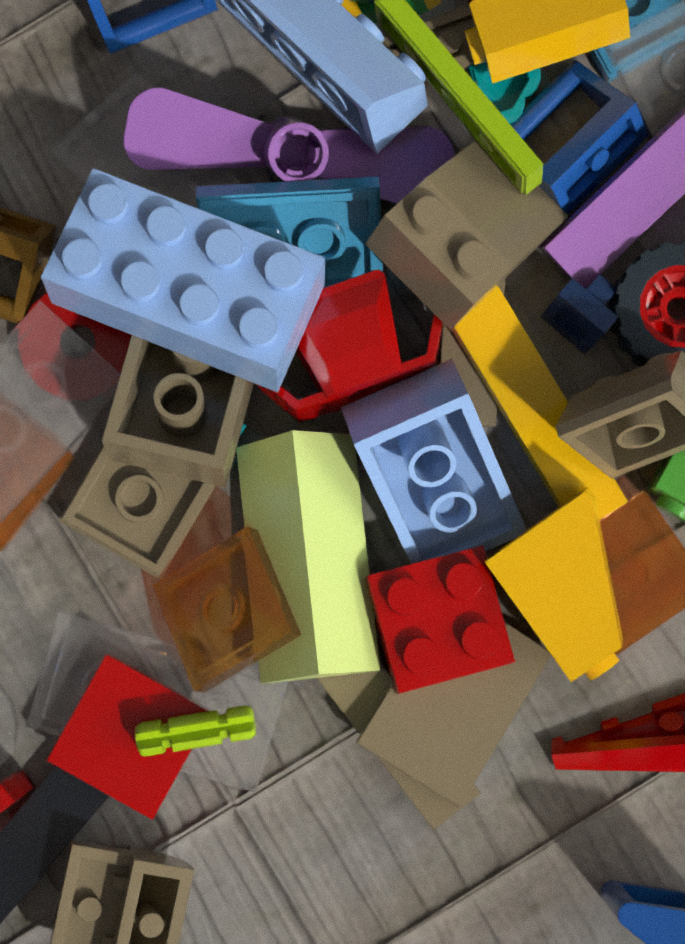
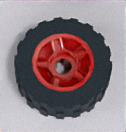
M682 241L680 244L667 242L659 244L657 248L651 251L648 249L624 270V273L614 286L617 290L609 302V309L618 316L611 325V331L616 334L619 341L617 345L622 352H627L632 358L631 362L638 367L646 365L649 359L660 354L675 353L680 350L685 353V319L675 320L667 312L669 302H676L680 298L685 300V241Z

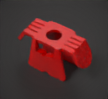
M381 270L362 274L323 288L297 347L296 354L319 393L297 400L283 387H280L279 391L275 392L258 384L256 385L299 423L327 413L332 414L341 411V407L436 366L443 322L434 314L427 354L401 363L385 274Z

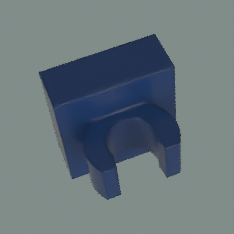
M600 274L587 289L572 278L540 317L583 354H586L618 318L616 314L605 306L617 288Z

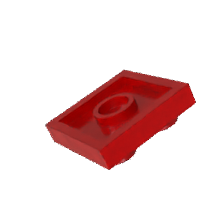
M483 545L365 577L396 694L515 663L492 575L485 563L487 557Z

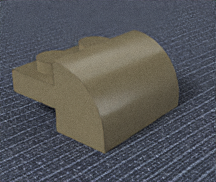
M71 840L49 944H179L194 868L179 858L130 845L128 849Z

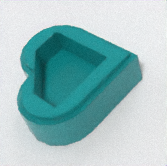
M486 62L478 65L472 64L468 67V75L509 124L515 122L522 115L525 100L533 96L541 79L540 68L492 84Z

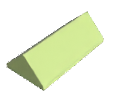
M292 430L237 447L261 684L380 671L374 609L365 577L370 574L356 451L351 435Z

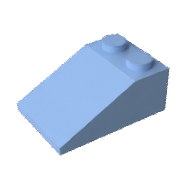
M452 359L341 407L353 444L411 564L482 545L484 550L487 551L513 540L527 530L470 396Z

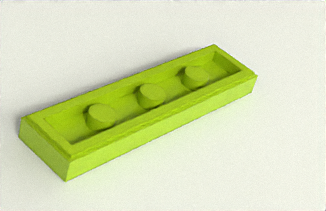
M375 0L378 24L398 48L417 63L424 72L429 85L516 189L526 196L540 185L543 176V163L407 1Z

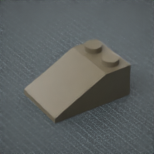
M475 140L427 176L387 212L365 244L452 330L569 216L539 186L526 196L524 193L521 194Z

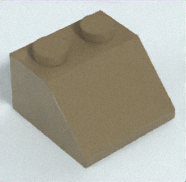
M680 350L675 353H664L654 356L644 366L620 376L601 378L591 388L572 395L556 425L558 437L611 479L684 451L685 353Z

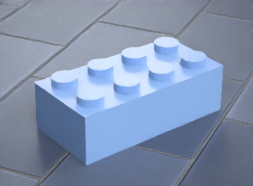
M93 168L41 275V279L52 304L278 392L324 288L325 258Z

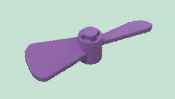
M163 87L148 88L134 97L127 111L123 135V145L129 159L137 166L147 170L267 167L286 182L314 180L317 177L322 179L379 176L380 198L395 204L400 202L427 176L455 156L453 146L446 135L440 130L427 125L406 126L389 144L376 154L349 128L318 130L314 126L295 117H281L271 123H267Z

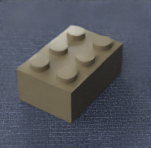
M132 335L102 438L109 460L226 488L254 383Z

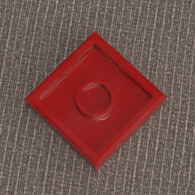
M107 653L47 761L153 820L192 749L173 752L171 747L166 748L164 754L141 756L136 746L135 727L141 722L161 719L162 724L168 723V719L171 717L212 710L112 654Z

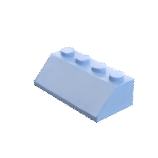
M216 0L374 153L378 154L428 106L424 85L426 76L422 69L405 53H401L396 57L382 44L385 39L377 26L363 14H359L356 18L353 17L341 5L343 0Z

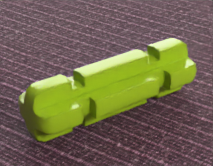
M248 705L227 708L224 714H219L218 710L171 717L168 719V723L162 724L161 719L141 722L135 727L136 746L139 754L144 757L164 754L166 748L171 747L173 752L222 744L225 738H230L231 742L252 739L256 735L254 712L252 707Z

